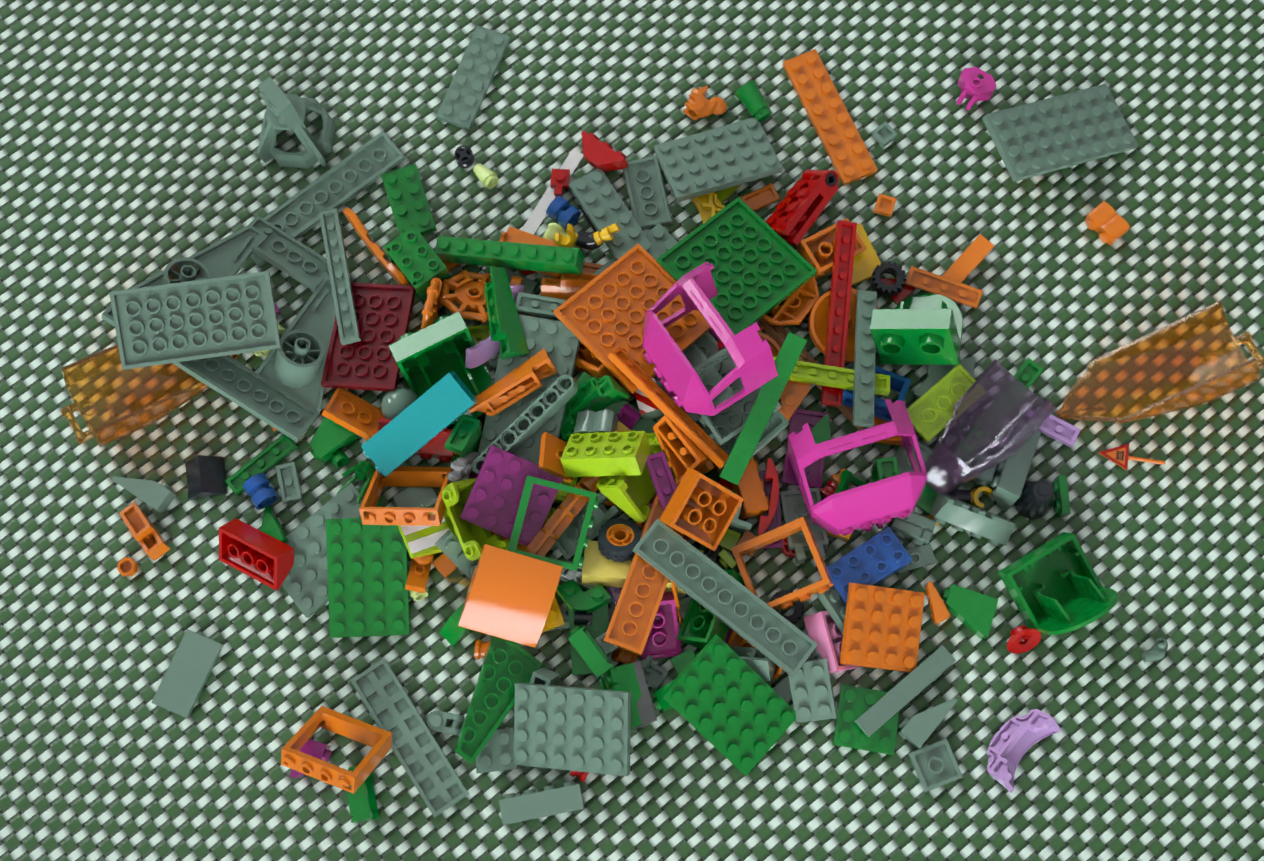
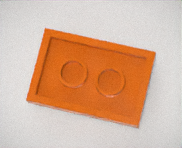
M338 387L321 414L366 440H369L378 432L379 418H384L381 409Z

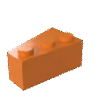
M666 415L653 426L662 450H665L668 457L669 468L672 467L676 479L674 480L676 485H679L688 467L699 471L710 460Z

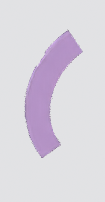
M522 284L510 285L515 304L518 292L524 293V285ZM490 335L485 341L482 340L477 345L466 348L465 368H475L490 360L500 350L499 341H491Z

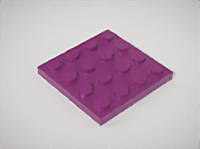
M491 445L460 518L510 539L527 475L559 484L562 483L563 478H558L540 469L538 464ZM533 483L518 543L528 546L541 530L558 489Z

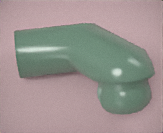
M1158 638L1152 651L1141 654L1143 662L1162 659L1168 649L1167 640Z

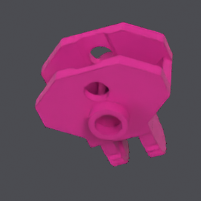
M977 67L964 68L958 80L961 94L956 104H962L964 98L970 100L966 105V109L970 111L974 103L990 100L997 86L993 76Z

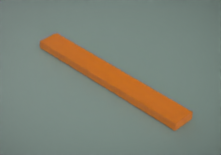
M621 348L615 349L607 356L719 469L726 464L729 455L686 412L678 407Z

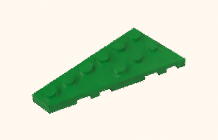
M494 636L491 637L454 751L470 764L474 762L515 704V684L530 683L533 672L540 669L543 663L517 643Z

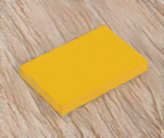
M861 223L857 224L856 232L867 250L854 258L852 286L871 279L874 269L878 264H881Z

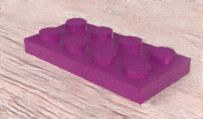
M797 409L791 417L788 435L793 432L798 434L803 430L802 426L808 423L810 430H812L825 414L829 415L830 423L831 414ZM787 441L781 484L798 486L788 457ZM825 457L818 459L805 468L809 488H821Z

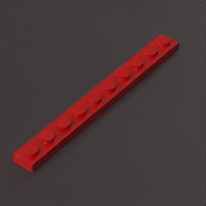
M838 220L836 224L824 365L845 368L857 223ZM822 386L820 405L840 407L843 389Z

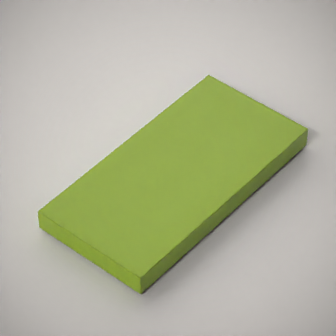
M961 364L956 365L907 408L913 428L928 443L986 391Z

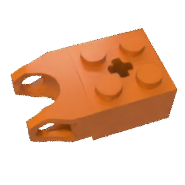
M788 380L778 401L782 407L779 411L788 421L808 395L810 383Z

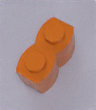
M1105 201L1088 213L1084 219L1087 227L1090 230L1096 231L1099 234L1100 240L1110 246L1127 233L1130 228L1127 221L1118 215L1112 206Z

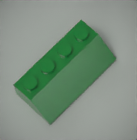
M723 569L745 586L743 578L736 571ZM692 598L676 639L702 650L715 634L725 642L730 627Z

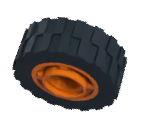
M613 518L610 521H606L601 526V529H599V551L607 559H611L614 562L631 560L635 555V552L632 550L642 536L640 527L629 519Z

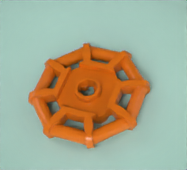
M462 270L461 273L450 279H444L439 299L440 305L445 306L453 314L459 312L463 319L477 320L482 323L487 322L488 314L487 311L485 312L487 306L484 288L485 284L491 281V274L488 272L483 274ZM449 290H454L455 294H449ZM453 302H456L458 305H460V308H457L453 304Z
M433 278L430 282L431 286L427 288V299L424 304V310L421 312L423 319L420 330L432 325L439 316V299L442 293V281L439 278Z

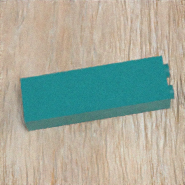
M454 371L449 372L361 446L363 454L369 460L371 459L376 464V470L386 477L475 405L478 400Z

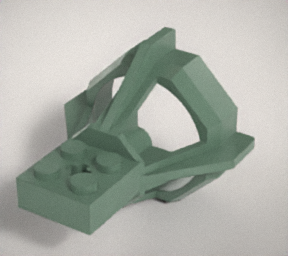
M271 77L264 80L258 85L261 91L259 95L268 108L264 113L260 143L256 150L261 160L266 163L274 158L279 166L308 169L317 162L323 168L326 167L327 164L324 157L332 151L336 128L333 119L316 99L299 97L295 94H284ZM311 110L320 113L323 118V130L317 142L303 123L305 115ZM283 130H293L306 150L296 153L281 151L275 148L276 135Z

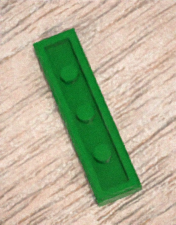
M283 434L225 482L237 496H240L245 491L243 484L249 478L259 473L267 474L298 449V446L291 438Z

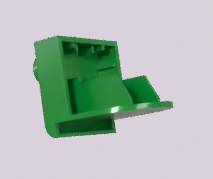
M924 293L901 301L894 309H873L870 331L882 365H960L963 318L959 307L951 299L939 294Z
M459 312L450 316H441L432 325L416 333H406L397 342L389 345L397 365L411 390L417 394L418 398L452 371L456 373L474 397L493 385V380L485 364L471 369L465 368L466 348L475 346V343ZM467 410L464 415L476 419L484 412L474 411L470 413ZM459 418L456 419L448 427H455Z
M1061 533L998 571L1028 628L1038 630L1041 636L1044 634H1064L1082 628L1108 613L1119 600L1115 590L1102 586L1073 533Z

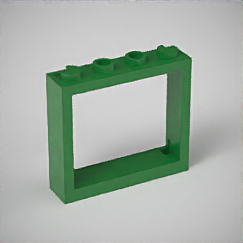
M527 475L507 551L577 571L578 567L582 568L584 556L581 555L582 550L587 548L589 537L586 536L588 528L592 529L594 517H591L592 511L597 509L599 498L596 497L597 493ZM533 483L589 497L572 563L516 549Z

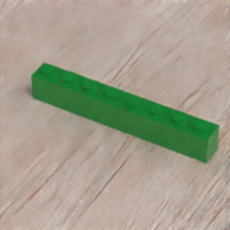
M438 236L434 251L442 262L574 275L582 274L585 257L579 248Z

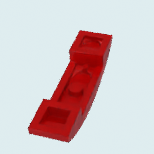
M770 458L767 459L764 478L765 482H772L768 516L760 515L757 536L766 533L775 515L779 499L777 470L773 460Z

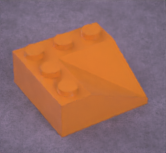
M688 467L659 520L715 551L744 499L700 472Z

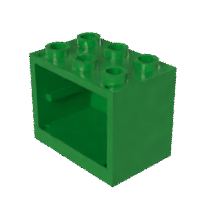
M412 226L383 247L391 263L404 274L409 284L415 288V295L423 305L427 299V288L431 286L430 282L433 278H439L441 281L451 278L445 264L415 226Z

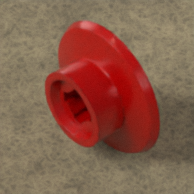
M1027 626L1014 628L1007 642L1008 651L1014 654L1030 651L1040 642L1041 633Z

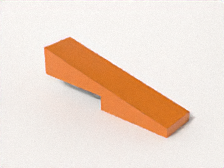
M979 234L942 277L963 283L969 274L993 250L994 245Z

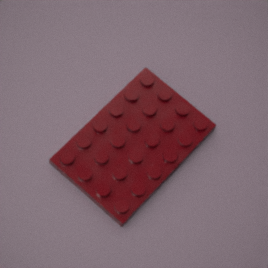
M351 282L361 341L342 345L335 316L321 385L326 388L338 387L341 389L395 391L398 385L400 368L392 355L389 345L397 342L401 336L408 333L416 290L411 285Z

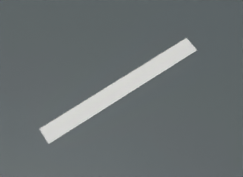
M572 149L560 169H570L571 177L584 155ZM549 185L521 229L522 231L535 234L547 215L546 210L549 204L555 199V188H551Z

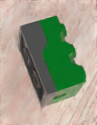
M640 661L610 668L600 676L599 684L601 689L631 692V730L645 727L657 721Z

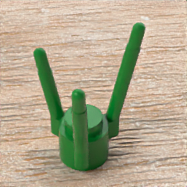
M362 460L342 473V476L345 477L356 470L355 476L336 493L338 494L357 479L361 481L366 480L356 501L357 504L363 498L375 471L374 466L370 462Z

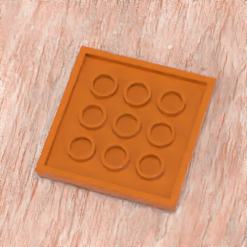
M849 582L840 663L903 672H912L917 668L925 593Z

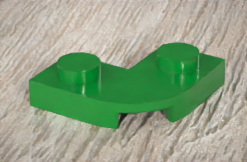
M571 579L556 589L558 595L571 611L573 609L587 611L588 614L611 602L610 595L601 583L583 593L575 580Z

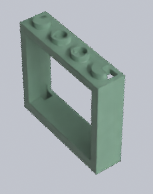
M725 347L694 369L699 376L730 354ZM779 402L777 403L774 412L782 408ZM700 414L702 417L699 418L704 428L709 427L712 431V434H710L712 440L717 444L720 443L722 447L738 437L744 426L743 424L723 438L709 415Z

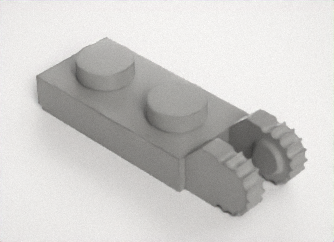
M472 452L464 458L460 457L453 461L450 466L453 472L448 474L447 479L457 482L461 478L474 473L472 464L480 454Z

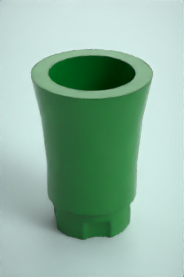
M756 80L747 82L736 91L735 96L757 121L763 122L771 116L772 111L763 97Z

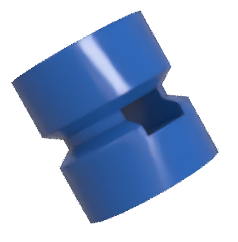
M560 195L549 204L546 214L554 221L558 220V224L567 230V224L569 223L574 226L581 215V211L573 205L569 206V201Z
M264 473L252 476L243 484L244 490L248 496H252L251 501L258 510L265 508V506H270L278 499L277 492L272 486H269L270 481Z

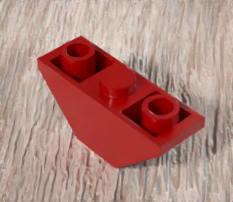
M583 130L581 133L583 155L589 165L595 169H602L604 173L625 169L629 166L625 154L619 150L617 152L614 151L609 143L605 141L602 143L594 133L588 134Z

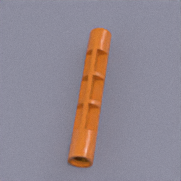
M602 476L582 477L575 488L595 493L598 489L596 486L597 482ZM569 493L524 551L545 556L586 505L589 497Z

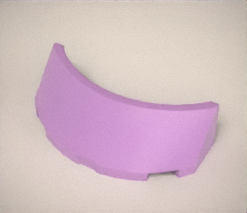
M1038 709L1030 710L1029 714L1022 717L1017 715L1007 721L991 740L987 751L989 756L988 765H986L987 771L1011 793L1014 791L1015 771L1023 755L1038 741L1061 731L1054 718Z

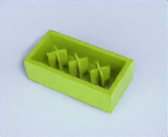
M645 431L575 433L570 435L560 460L567 477L641 475L650 452V445Z

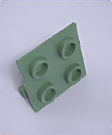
M409 487L393 496L398 507L434 508L438 499L432 487Z

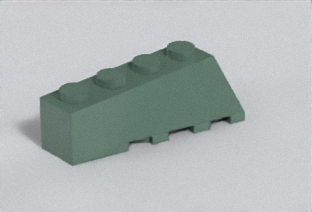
M1021 423L1015 429L1012 428L1007 439L1010 442L1009 445L1006 444L1002 452L1004 459L998 464L997 471H999V474L994 477L991 487H993L991 495L1005 512L1011 508L1021 495L1041 432Z
M938 492L930 514L935 517L934 521L944 525L946 522L953 524L952 528L961 532L966 529L970 531L971 536L981 539L983 536L988 538L987 542L999 546V544L1007 545L1016 525L1008 519L941 492Z

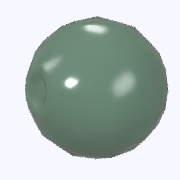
M397 387L395 391L387 392L381 403L382 415L385 419L393 420L418 399L417 394L405 387Z

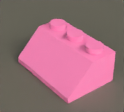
M821 611L803 617L808 637L818 644L815 649L819 651L822 658L827 657L830 674L861 667L840 663L843 634L828 611Z

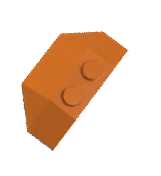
M815 276L761 319L772 325H800L820 297Z

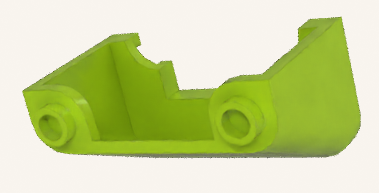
M646 433L650 445L649 455L664 451L668 462V457L665 450H662L656 434ZM646 463L641 475L602 476L596 486L600 492L633 520L645 522L648 519L651 509L647 504L656 491ZM670 467L673 479H676L672 467Z
M477 478L452 482L445 486L442 491L443 501L464 554L471 561H479L485 544L507 550L510 539L501 540L499 534L492 536L490 530L460 518Z

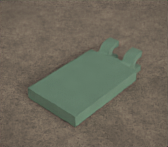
M811 488L810 492L815 505L821 501L819 488ZM800 490L780 492L784 525L801 517L806 518L824 559L825 552L823 546H828L829 544L827 532L825 529L811 523ZM803 531L787 537L788 549L795 550L796 564H804L806 559L804 551H811Z
M601 492L596 496L599 498L598 507L596 510L593 509L591 517H594L592 529L588 528L586 534L590 541L598 538L599 529H601V526L606 521H610L623 512L616 505H613L607 511L602 503L608 500V498ZM588 502L555 543L566 560H571L575 555Z

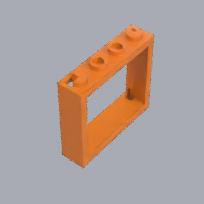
M400 466L386 477L375 470L359 508L362 524L440 526L446 511L442 491L445 486L452 483V481L447 479V476L450 472H453V469L451 467ZM384 486L441 487L434 508L376 507Z
M804 517L731 548L746 588L758 597L742 556L803 531L822 580L766 603L774 610L790 608L793 606V602L809 600L812 598V594L817 592L819 594L825 593V591L830 589L829 587L834 586L808 520Z
M321 706L281 749V765L354 794L391 749L392 733ZM320 727L373 747L353 772L299 751Z

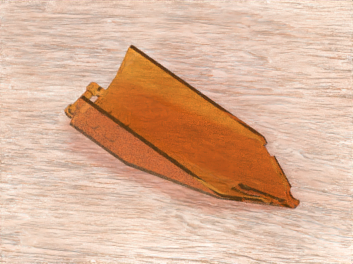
M1218 301L1090 361L1087 366L1088 370L1083 377L1078 378L1064 398V404L1060 410L1055 411L1057 418L1127 423L1204 405L1260 380L1259 369L1264 368V357L1261 356L1253 343V337L1250 332L1243 333L1237 337L1233 336L1228 326L1222 303ZM1240 344L1246 345L1253 359H1247L1239 346Z
M117 344L61 368L65 385L74 402L61 409L63 417L67 418L72 427L78 444L84 443L93 437L101 447L155 423L209 388V386L172 363L122 370ZM234 354V355H229V356H231L232 358H234V359L236 360V358L238 357L239 354ZM76 411H79L88 428L85 432L82 431L73 414Z

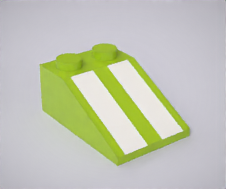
M447 508L440 526L398 525L411 559L442 552L435 543L448 530L458 538Z

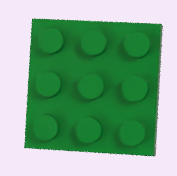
M841 684L832 745L894 755L899 711L869 737L855 722L888 692Z

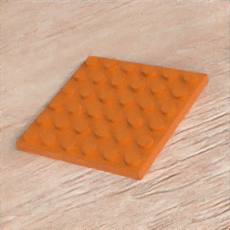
M638 243L556 308L554 315L634 394L639 388L607 356L615 349L621 348L651 379L656 375L653 370L654 364H649L643 355L646 353L643 347L646 311L676 281ZM680 294L656 314L661 322L684 308ZM698 308L696 311H691L666 327V330L682 353L711 329V326Z

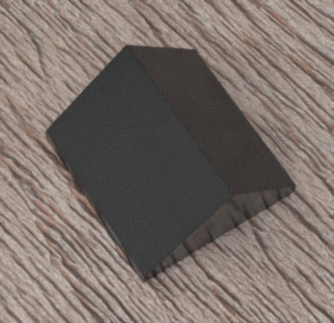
M198 455L185 463L189 500L228 494L227 483L225 482L224 457Z

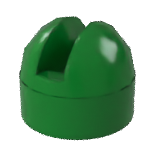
M336 451L337 454L332 455L331 459L336 468H341L347 464L349 458L344 452Z

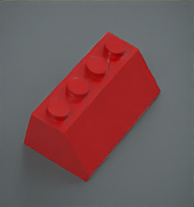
M379 418L378 431L392 420ZM444 429L414 455H419L420 458L425 460L437 458L440 462L450 463L455 454L453 451L445 449V443L453 430Z
M237 518L219 527V560L276 591L280 589L294 565V548Z

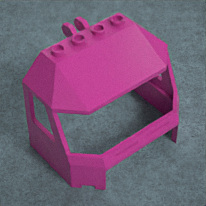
M705 262L682 276L646 311L643 347L646 353L643 355L649 364H654L653 370L657 377L661 378V385L666 388L669 396H674L673 399L678 407L683 406L686 412L714 416L777 377L778 373L767 340H761L757 333L760 330L757 322L734 335L709 301L717 296L718 293L710 271L714 266ZM680 294L684 308L661 322L656 314ZM697 308L722 341L736 365L709 392L706 390L695 369L666 330L667 326L691 311H696ZM740 377L743 389L714 407L712 400Z
M885 399L892 418L891 422L815 444L808 423L802 426L803 430L798 434L793 432L788 435V457L811 523L835 535L842 534L844 536L851 534L853 530L859 528L866 530L867 533L871 532L872 524H876L878 529H881L883 524L890 522L892 518L898 516L899 518H905L913 512L925 488L928 475L904 401L898 400L892 403L890 399ZM896 435L901 437V449L906 450L914 472H906L836 493L814 505L805 475V468L826 456ZM912 448L914 450L919 469L912 454Z

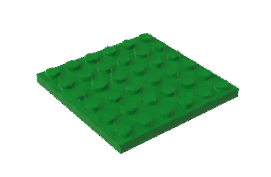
M739 197L656 259L676 282L682 276L705 262H708L709 265L713 264L714 268L710 271L718 295L709 301L734 335L758 322L817 273V270Z

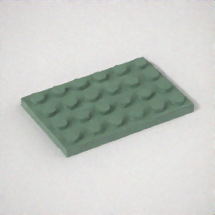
M754 117L654 146L656 157L677 203L782 172V165L760 122Z
M350 483L286 536L289 539L288 542H283L294 548V565L282 586L306 618H309L329 601L326 519L361 518L359 508L364 497L359 504L356 503L360 492L353 483Z
M530 683L515 684L514 763L516 765L618 776L630 775L631 692Z

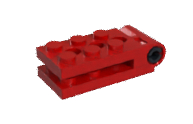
M810 169L804 171L801 180H797L794 186L788 190L786 197L777 205L776 210L766 220V223L789 245L797 246L839 189L837 187L839 182L837 172L834 170Z

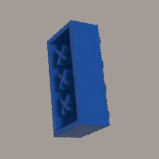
M887 527L829 565L827 569L833 581V587L846 605L849 582L878 586L910 565L912 558L891 528Z

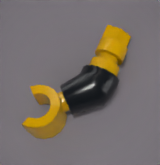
M568 223L566 233L569 235L563 236L560 232L555 233L554 239L559 247H571L575 242V245L578 247L594 250L600 248L604 241L612 240L613 234L621 231L617 223L601 229V232L578 231V233H575V228Z
M984 486L975 488L971 492L970 490L954 488L945 494L968 504L972 503L973 506L981 509L984 508V504L978 500L979 493L983 492L985 495H991L992 489ZM931 514L928 516V518L933 519V520H934V518H935V517L932 516Z

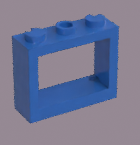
M875 366V373L890 375V389L900 392L897 401H904L911 379ZM844 390L841 404L853 408V390ZM874 397V416L891 422L892 418L885 400Z

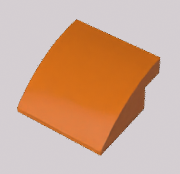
M485 544L482 548L478 565L474 568L458 626L536 648L548 617L563 567Z

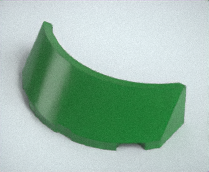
M604 375L602 378L593 377L587 380L567 402L566 413L560 432L562 439L568 442L570 435L574 434L578 412L587 409L594 412L601 411L609 404L617 400L629 399L631 396L610 376Z

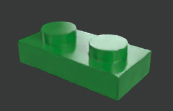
M1058 475L1053 479L1052 486L1056 498L1054 501V511L1057 512L1059 518L1067 517L1071 514L1067 477L1066 475Z

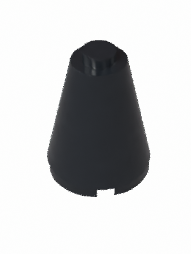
M1026 481L1020 497L1014 503L1017 512L1027 519L1044 517L1052 508L1054 488L1047 481Z

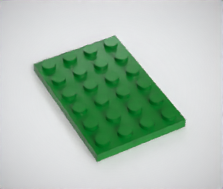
M361 518L326 519L330 638L410 635L409 590L405 589L408 577L407 548L398 525H363Z
M716 634L661 694L665 701L745 776L748 775L796 720V711Z

